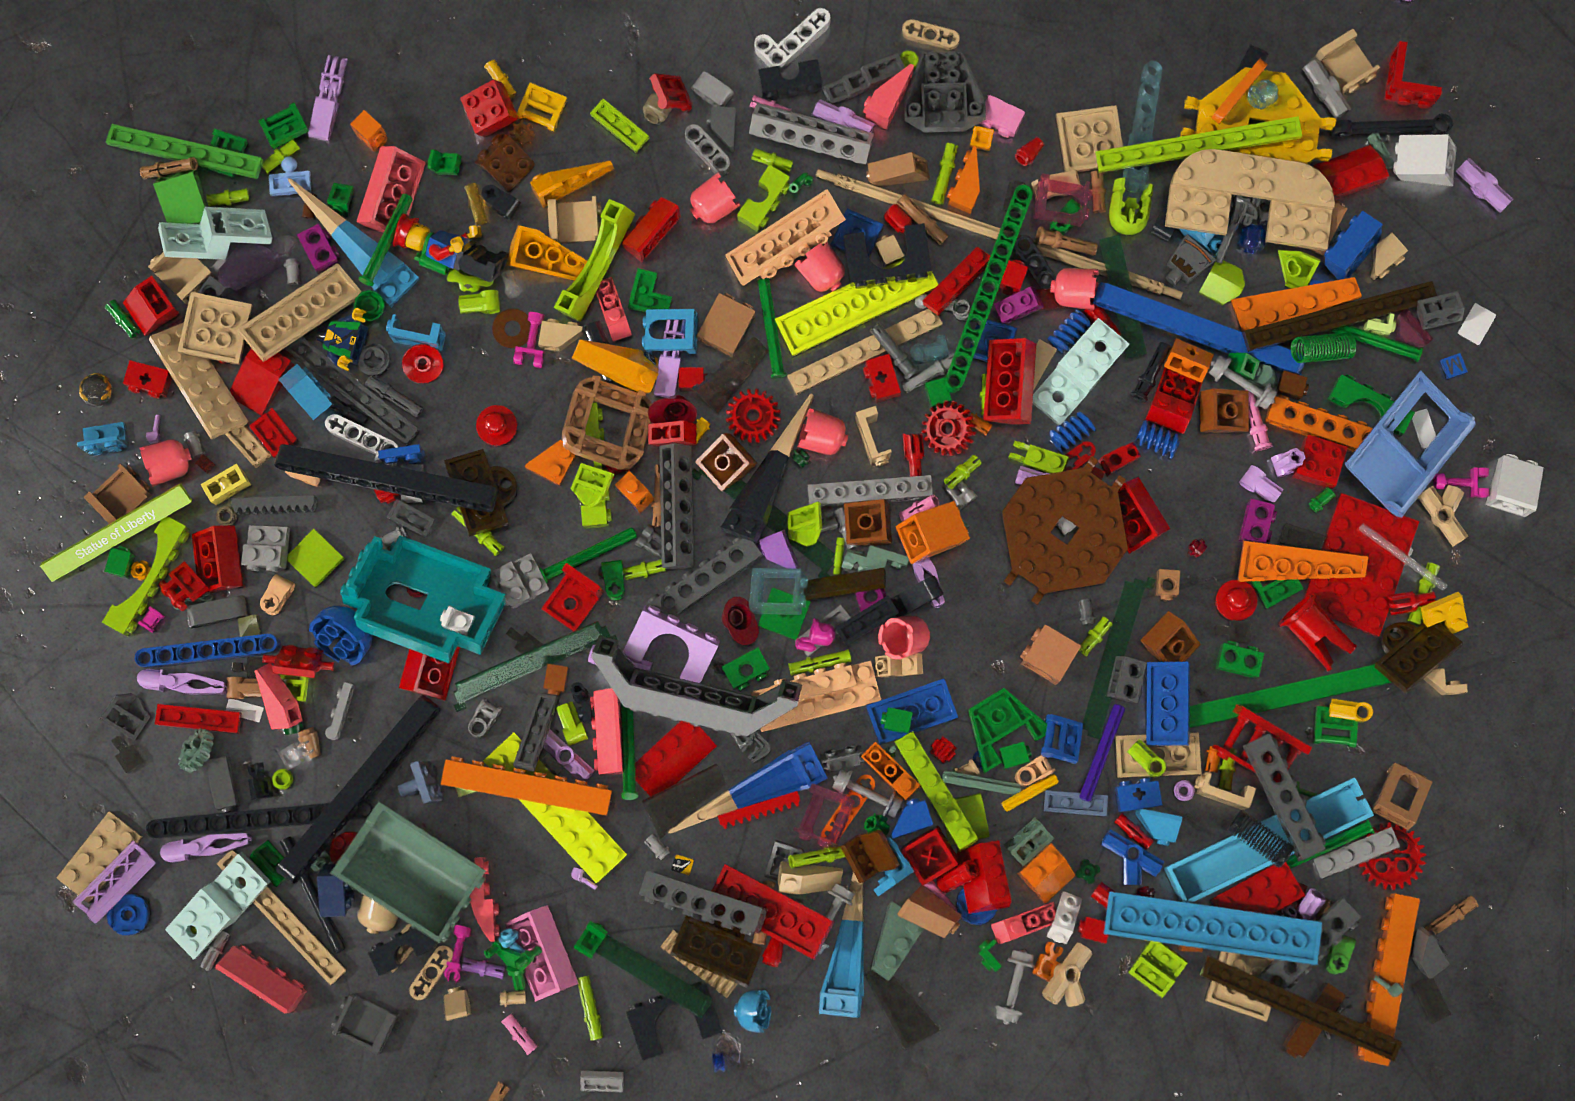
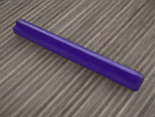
M1115 704L1112 708L1082 788L1080 799L1090 802L1092 800L1125 712V707L1119 704Z

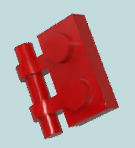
M185 561L169 573L171 580L168 583L165 580L159 582L163 595L169 597L171 604L175 608H179L180 611L187 609L185 604L187 598L194 602L209 590L206 584ZM177 587L181 589L179 593L175 592Z

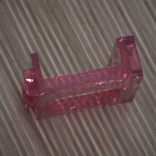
M1041 174L1038 179L1033 218L1082 226L1084 221L1088 220L1090 208H1087V201H1090L1092 196V189H1089L1090 181H1087L1085 185L1049 180L1050 175ZM1053 192L1076 197L1080 202L1079 211L1074 214L1045 210L1047 193Z
M812 783L809 792L813 796L800 827H794L793 830L799 834V838L810 842L813 839L821 847L828 849L829 846L836 848L855 801L846 795ZM825 799L842 806L830 834L823 838L814 834L813 827Z

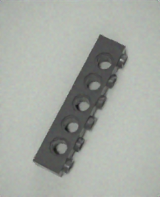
M677 443L659 446L662 568L676 570L694 568L691 446Z
M737 537L733 540L734 544L728 549L726 546L716 552L717 556L712 560L708 558L699 564L700 568L695 572L692 570L688 571L682 576V581L677 584L673 582L665 588L666 592L660 596L659 594L652 596L648 600L647 606H655L661 610V613L677 617L761 559L762 553L753 541ZM740 551L743 554V558L735 561L731 557L732 553ZM717 563H724L726 565V570L722 573L716 572L714 568ZM705 574L709 577V581L706 584H700L698 577ZM689 586L692 588V593L689 596H683L681 589ZM667 598L675 600V605L672 608L664 606V601Z
M1269 733L1243 745L1289 843L1294 846L1293 851L1297 860H1304L1325 850L1324 837L1321 833L1317 832L1314 826L1316 821L1313 815L1307 812L1305 807L1307 805L1306 800L1302 794L1299 795L1296 789L1297 782L1294 776L1290 775L1287 770L1288 764L1284 756H1280L1277 750L1279 745L1276 739L1271 737ZM1265 752L1271 755L1272 760L1270 763H1266L1263 760ZM1274 771L1278 772L1281 776L1279 783L1275 782L1272 778ZM1283 791H1287L1290 794L1288 802L1282 799ZM1292 810H1296L1299 813L1298 821H1294L1291 818ZM1302 829H1305L1309 834L1306 841L1300 836Z
M647 870L639 895L645 897L644 901L656 905V902L660 901L664 903V908L675 911L676 907L683 909V914L694 917L696 913L702 915L701 920L714 923V920L722 922V927L731 930L736 926L741 928L740 933L752 936L753 932L760 934L767 913L766 909ZM666 886L668 892L666 896L661 897L660 890ZM685 892L687 899L681 904L679 897ZM705 899L706 906L700 910L698 906L699 901ZM721 905H724L726 909L724 915L719 916L718 908ZM743 911L745 919L739 923L737 915Z
M1339 898L1316 920V922H1322L1321 932H1324L1327 937L1326 941L1319 946V960L1329 953L1327 949L1332 944L1336 946L1344 939L1343 934L1347 930L1352 931L1359 925L1358 920L1361 916L1344 898ZM1336 917L1342 921L1341 927L1337 930L1332 926V920ZM1275 959L1257 977L1270 982L1271 978L1277 975L1281 980L1279 987L1291 989L1298 982L1296 978L1301 973L1307 974L1314 966L1294 962L1296 969L1294 972L1289 973L1286 970V964L1289 961Z

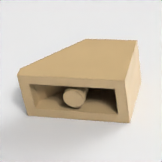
M460 987L448 989L449 994L443 995L446 1021L472 1014L467 989L461 990Z

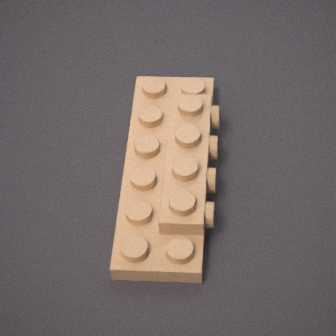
M826 189L725 256L742 286L758 276H761L763 279L766 277L772 278L776 275L777 270L783 266H791L794 259L799 256H806L805 254L811 248L820 243L822 245L825 244L828 238L832 236L829 230L846 219L831 193Z
M871 661L852 666L840 663L834 665V670L826 671V668L815 670V675L806 676V673L795 675V680L791 682L802 684L797 707L760 728L761 733L881 701ZM782 679L774 681V685L751 692V695L757 697L780 685Z

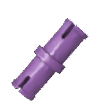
M464 957L461 970L478 973L482 977L487 975L503 979L505 966L487 963V960L477 961Z

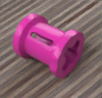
M149 606L148 613L138 624L153 633L155 626L165 616Z

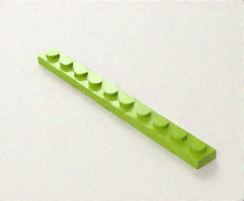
M1299 116L1095 151L1098 172L1102 173L1183 159L1193 153L1206 149L1230 151L1302 138Z

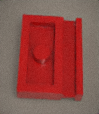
M273 408L249 425L274 458L277 457L280 445H292L298 441Z

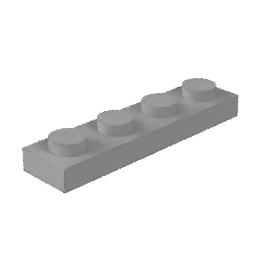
M1390 827L1313 860L1321 879H1325L1398 849L1401 846L1393 828Z

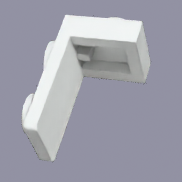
M1065 891L1062 892L1055 918L1047 933L1048 938L1058 943L1067 944L1074 930L1082 902L1081 897Z

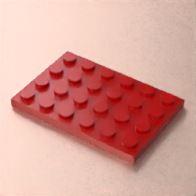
M1341 493L1321 550L1368 556L1366 576L1358 578L1310 579L1304 598L1314 592L1316 594L1315 602L1333 621L1379 637L1390 608L1389 602L1392 601L1388 599V595L1395 594L1419 521L1407 516L1397 517L1385 508Z

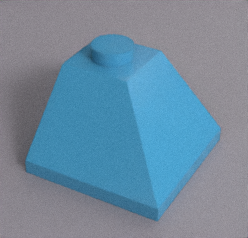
M1145 809L1136 810V817L1149 836L1157 840V844L1169 846L1170 843L1176 842L1182 822L1181 816Z

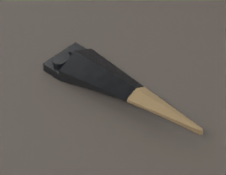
M812 393L730 506V512L721 525V529L724 532L757 543L767 526L786 464L814 399Z

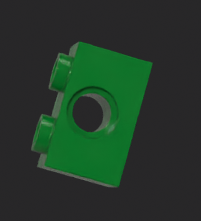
M759 647L722 666L733 690L738 688L739 691L749 687V682L754 679L760 681L769 676L767 672L770 671ZM745 665L753 668V673L749 676H744L741 673V669Z

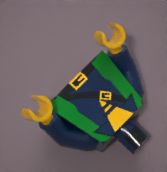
M355 308L352 314L342 317L338 321H331L328 330H318L316 339L317 341L324 342L322 347L327 351V357L336 367L348 371L349 368L347 366L349 363L358 365L369 329L362 323H359L365 322V319L362 317L366 310Z

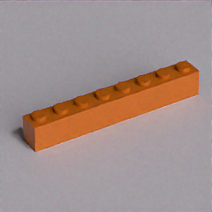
M451 756V760H445L441 785L606 816L608 814L612 791L608 790L607 785L596 783L595 787L587 786L588 782L575 780V784L568 783L567 778L555 776L554 780L547 779L546 774L534 772V775L531 776L525 774L526 770L513 768V772L505 771V766L493 764L492 768L484 767L485 762L472 760L471 764L463 763V758Z
M1396 893L1390 894V897L1386 899L1385 909L1388 910L1386 918H1383L1381 930L1384 931L1382 938L1378 941L1377 950L1380 952L1379 958L1375 959L1373 971L1376 972L1375 976L1377 975L1389 983L1390 986L1397 982L1403 989L1420 899ZM1371 980L1369 992H1372L1371 1000L1367 1001L1365 1012L1368 1013L1367 1021H1364L1363 1024L1394 1038L1402 993L1398 997H1392L1385 987L1375 980ZM1358 1046L1359 1060L1389 1066V1059Z

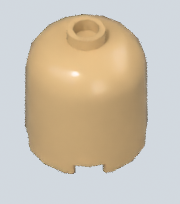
M362 894L357 917L359 922L367 927L366 931L379 934V931L386 932L391 930L395 926L398 916Z

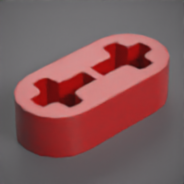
M1084 441L1065 454V456L1069 457V460L1077 458L1073 464L1074 467L1068 466L1065 471L1079 469L1089 461L1091 456L1094 457L1096 453L1094 444ZM1083 446L1091 448L1090 456L1084 454L1082 457L1079 456L1083 451Z

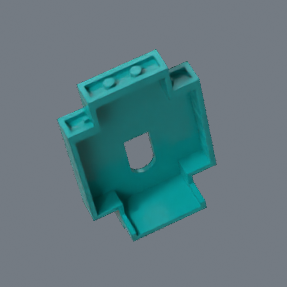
M399 535L396 542H392L389 551L383 549L382 538L374 536L371 543H367L365 550L362 549L360 551L356 567L353 566L351 568L347 583L342 585L340 590L343 604L357 609L354 620H356V626L363 632L446 663L450 662L457 646L481 655L506 604L504 593L487 587L491 580L490 568ZM393 584H399L427 594V597L421 609L418 610L389 599L386 596L387 588ZM448 606H452L456 610L475 617L468 637L445 629L441 625V615L444 610L448 609Z

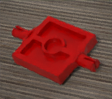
M283 645L276 656L264 654L262 658L263 663L274 664L273 673L314 678L321 669L334 670V662L322 661L324 650L313 647L301 648L294 645Z

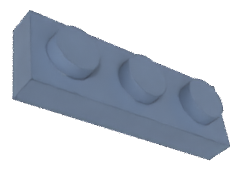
M1045 790L1043 812L1106 817L1108 795L1094 794L1092 800L1086 802L1080 799L1081 793Z

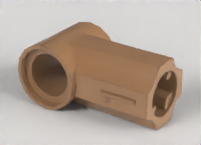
M227 677V699L262 697L257 679Z

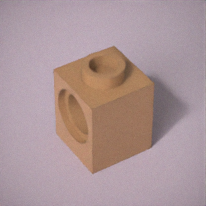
M1159 569L1157 571L1155 596H1161V600L1171 601L1173 597L1176 598L1179 595L1180 570ZM1163 581H1170L1173 585L1172 590H1165L1162 585Z

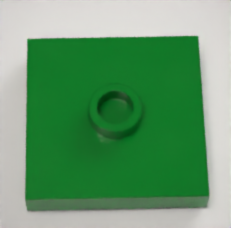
M772 587L758 627L796 640L811 601Z

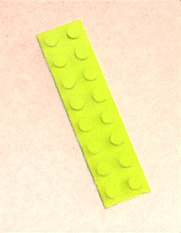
M905 258L897 262H894L884 267L883 269L895 268L899 266L905 260ZM933 273L923 280H916L915 277L908 278V281L903 283H896L895 280L887 281L888 284L876 286L873 283L867 284V287L856 289L855 286L850 287V284L776 318L775 321L793 357L899 307L922 294L934 290L938 283Z
M515 732L512 733L483 761L489 768H492L493 764L505 766V771L513 772V768H515L513 764L522 740ZM540 759L535 771L526 770L525 772L526 775L531 776L534 775V772L546 774L547 779L552 780L555 777ZM519 799L595 883L599 882L627 855L588 812Z

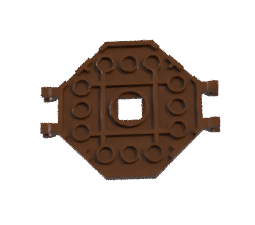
M1091 456L1084 468L1025 478L1002 511L1012 570L1004 582L1011 586L1017 576L1021 575L1039 588L1031 599L1036 605L1039 604L1046 593L1104 583L1128 550L1118 490L1126 479L1119 475L1112 486H1109L1096 477L1091 471L1099 460ZM1062 516L1079 527L1068 545L1051 534V531Z

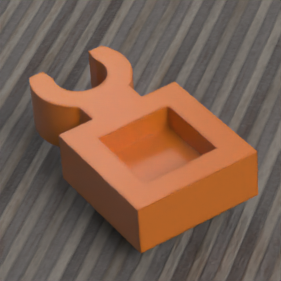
M1053 942L1046 944V954L1039 955L1032 972L1048 982L1054 976L1055 967L1060 964L1056 959L1063 952V948L1058 946L1053 951L1055 945Z

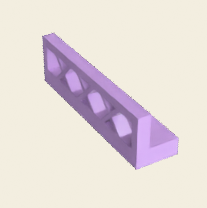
M133 840L73 902L96 924L156 862L146 850ZM134 849L141 853L136 859L128 860L129 854ZM124 865V871L120 875H113V870L117 866ZM102 881H109V887L106 890H98V885ZM94 896V902L89 907L81 903L86 897Z

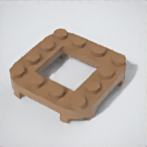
M593 375V377L579 382L573 392L562 430L563 447L577 456L616 469L629 470L639 461L644 453L643 449L648 434V424L651 423L648 417V409L651 402L645 396L646 393L641 390L637 393L600 380L601 376ZM593 401L630 413L622 447L585 435V428Z

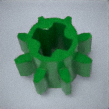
M874 813L873 816L866 819L864 829L868 832L881 830L887 836L890 830V825L886 823L888 818Z

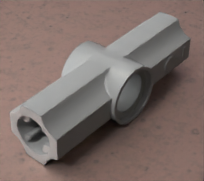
M1319 59L1313 60L1303 68V71L1313 84L1316 97L1321 102L1324 101L1334 118H1340L1350 111L1351 108L1341 94L1337 80L1333 76H1329Z

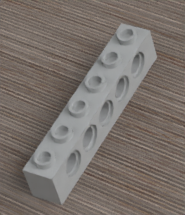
M757 103L754 109L749 134L756 135L757 137L772 139L780 143L791 144L798 148H806L817 153H825L836 158H843L862 164L867 163L874 133Z
M931 475L808 485L809 505L821 502V508L829 506L840 507L844 506V503L885 499L888 503L924 500L933 495Z

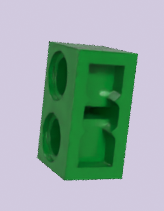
M1227 641V643H1223L1220 646L1215 669L1256 679L1260 675L1264 653L1259 652L1260 649L1257 647L1247 646V648L1239 647L1237 642ZM1227 651L1234 653L1235 660L1233 662L1226 659L1225 654ZM1247 656H1251L1254 658V667H1250L1246 664L1245 660Z

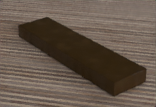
M884 568L804 580L805 600H813L885 588L886 571Z

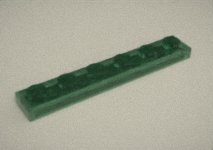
M1120 235L1099 239L1109 284L1133 292ZM1116 313L1121 337L1129 343L1125 350L1126 359L1146 355L1147 351L1140 321Z
M608 935L596 951L598 956L701 1019L713 1002V999Z

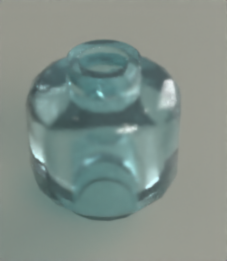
M1267 79L1257 82L1248 90L1247 99L1249 104L1261 110L1267 108L1277 101L1278 87Z

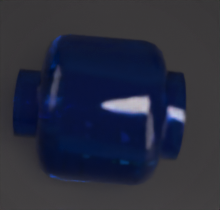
M1254 224L1243 227L1239 246L1245 248L1244 252L1252 254L1264 250L1267 231L1264 230L1263 226Z

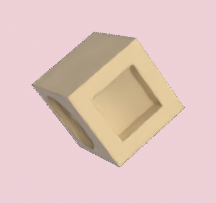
M894 234L891 236L884 235L877 239L875 250L884 267L904 258V254Z

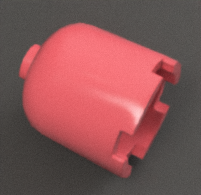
M719 172L695 189L690 196V202L693 207L690 211L696 219L701 218L708 224L719 221L741 206L739 201L736 203L733 201L735 195L724 180L722 182L719 181V178H721Z
M828 242L823 245L821 243L805 254L806 257L804 259L798 260L794 264L816 291L825 292L831 289L833 292L842 285L840 281L845 275V267Z
M1064 268L1059 271L1056 280L1051 281V292H1054L1056 302L1064 307L1095 310V305L1092 304L1098 287L1095 275H1099V270Z
M809 408L806 415L808 419L806 424L802 426L797 447L824 455H834L841 446H846L848 435L845 434V423L837 417Z
M170 439L140 447L145 469L148 470L152 487L182 477L188 472V461L192 460L189 449H184L178 440Z
M917 616L895 617L881 625L878 640L879 644L886 651V656L892 659H903L922 652L928 646L930 631L925 621Z

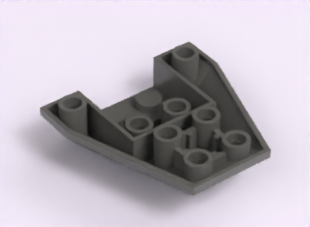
M962 51L922 52L904 101V118L907 123L923 132H965L986 120L985 99Z

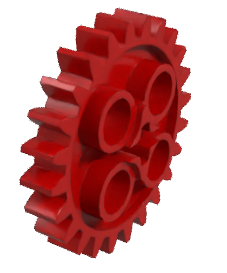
M1388 822L1386 828H1384L1382 823H1380L1378 825V831L1376 828H1372L1374 830V833L1376 834L1378 832H1381L1385 829L1392 827V825L1390 822ZM1397 824L1393 828L1397 839L1406 843V849L1404 851L1395 849L1392 851V855L1409 854V858L1396 857L1393 861H1390V858L1371 859L1358 865L1359 868H1365L1362 875H1370L1367 880L1368 882L1374 879L1376 880L1375 887L1382 883L1383 890L1390 885L1391 890L1394 891L1397 884L1400 889H1403L1404 882L1410 886L1412 884L1410 878L1413 880L1418 879L1415 873L1423 872L1419 866L1425 865L1426 862L1420 860V858L1425 857L1426 854L1420 853V850L1425 846L1417 844L1421 839L1420 837L1415 839L1412 837L1415 833L1414 830L1407 833V829L1403 828L1401 830ZM1399 861L1406 862L1408 866L1406 872H1401L1397 868ZM1377 862L1385 863L1387 867L1385 872L1377 871Z

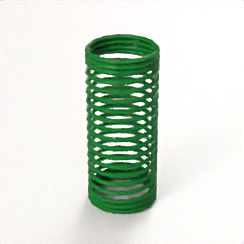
M1351 333L1299 336L1292 341L1291 354L1297 363L1351 359L1356 353L1357 345ZM1343 338L1345 339L1346 345H1347L1346 355H1345V348H1346V346H1345V342H1344ZM1299 341V343H1298V349H1297V351H1298V356H1297V353H1296V345H1297V342ZM1301 341H1302V343H1301V349H1300V350H1301L1302 358H1301L1300 353H1299V345H1300V342H1301ZM1348 341H1349V344H1350V352H1349V355H1348V351H1349ZM1303 343H1304V356H1303V352H1302Z

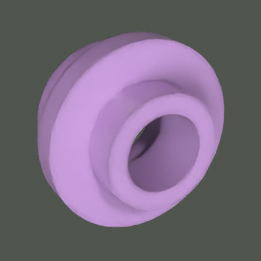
M1182 780L1175 784L1173 792L1178 800L1188 801L1194 796L1195 789L1191 782ZM1181 787L1187 788L1186 795L1181 794Z

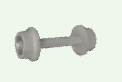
M1220 355L1216 361L1211 362L1212 367L1208 373L1215 378V381L1217 382L1222 375H1225L1258 397L1254 404L1255 407L1260 406L1267 409L1270 404L1275 403L1274 398L1277 391L1271 387V384L1268 383L1262 390L1227 368L1232 360L1231 358L1226 359Z
M841 769L838 775L833 776L835 782L832 788L837 790L840 796H842L845 788L851 789L886 806L882 814L883 816L888 815L894 818L897 812L902 810L900 805L903 798L898 796L896 791H893L890 799L863 787L849 780L853 770L846 771Z
M835 884L832 890H828V893L836 898L825 917L833 920L842 902L852 906L854 893L848 890V885L842 887ZM823 943L818 954L821 955L823 950L828 948L829 945Z
M1025 949L1021 950V952L1013 950L1011 957L1007 959L1009 962L1016 963L1006 1007L995 1006L997 1009L996 1018L1003 1020L1005 1025L1009 1022L1017 1024L1019 1016L1023 1015V1012L1014 1010L1024 966L1035 967L1033 965L1034 955L1027 954Z

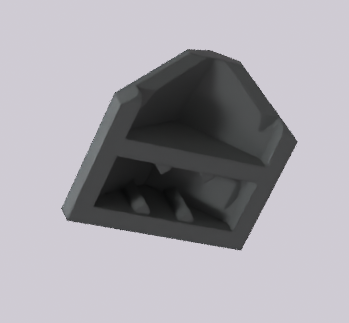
M132 693L115 695L99 719L131 739L136 740L149 720L150 715L142 699Z
M775 840L764 877L778 881L780 863L789 862L788 857L790 855L805 853L803 848Z

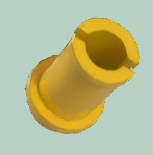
M703 417L696 420V444L706 430H710L709 426L711 423Z

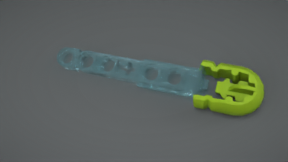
M1156 61L1148 62L1142 70L1141 81L1143 83L1139 87L1132 134H1129L1128 146L1135 145L1138 141L1142 143L1154 141L1152 133L1160 89L1159 83L1162 77V67ZM1154 67L1157 70V75H1150L1147 68ZM1146 85L1152 86L1154 94H1147L1144 87ZM1142 104H1148L1151 107V112H1143L1141 109ZM1144 119H1147L1144 124V127L1147 129L1145 131H1142V127H1140V125L1143 123ZM1150 164L1143 165L1140 170H1136L1134 167L1125 168L1123 178L1114 180V193L1111 198L1109 220L1111 226L1121 234L1134 235L1141 232L1147 225L1151 209V197L1154 186L1151 183H1147ZM1125 189L1129 190V192L1142 193L1139 199L1140 207L1137 204L1136 198L1127 197L1125 202L1122 201Z

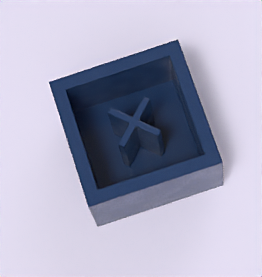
M323 864L317 875L320 917L346 916L355 900L354 890H351L350 885L331 874L336 864Z

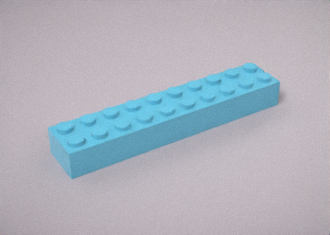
M1355 777L1306 799L1307 805L1305 807L1307 812L1313 815L1316 821L1314 826L1324 839L1374 816L1366 798L1358 801L1356 797L1363 795V792ZM1292 810L1291 818L1294 821H1298L1299 813L1296 810ZM1276 814L1260 821L1261 825L1264 824L1265 827L1277 833V836L1286 840V843L1289 842ZM1302 829L1300 832L1301 838L1306 841L1309 837L1308 832L1305 829ZM1233 834L1164 867V871L1179 901L1192 903L1274 863H1271L1272 859L1268 861V858L1265 859V856H1262V853L1259 854V851L1256 852L1257 847L1253 850V846L1249 847L1250 844L1246 845L1247 841L1243 843L1244 839L1240 841V838H1237L1238 834L1236 836Z

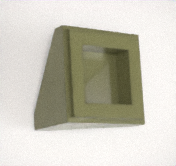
M257 614L238 618L240 637L261 634L259 616Z

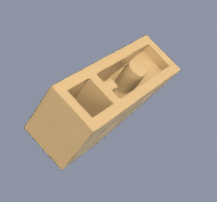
M781 862L778 875V891L791 894H806L832 890L835 884L841 885L843 868L817 865L791 868L789 862Z

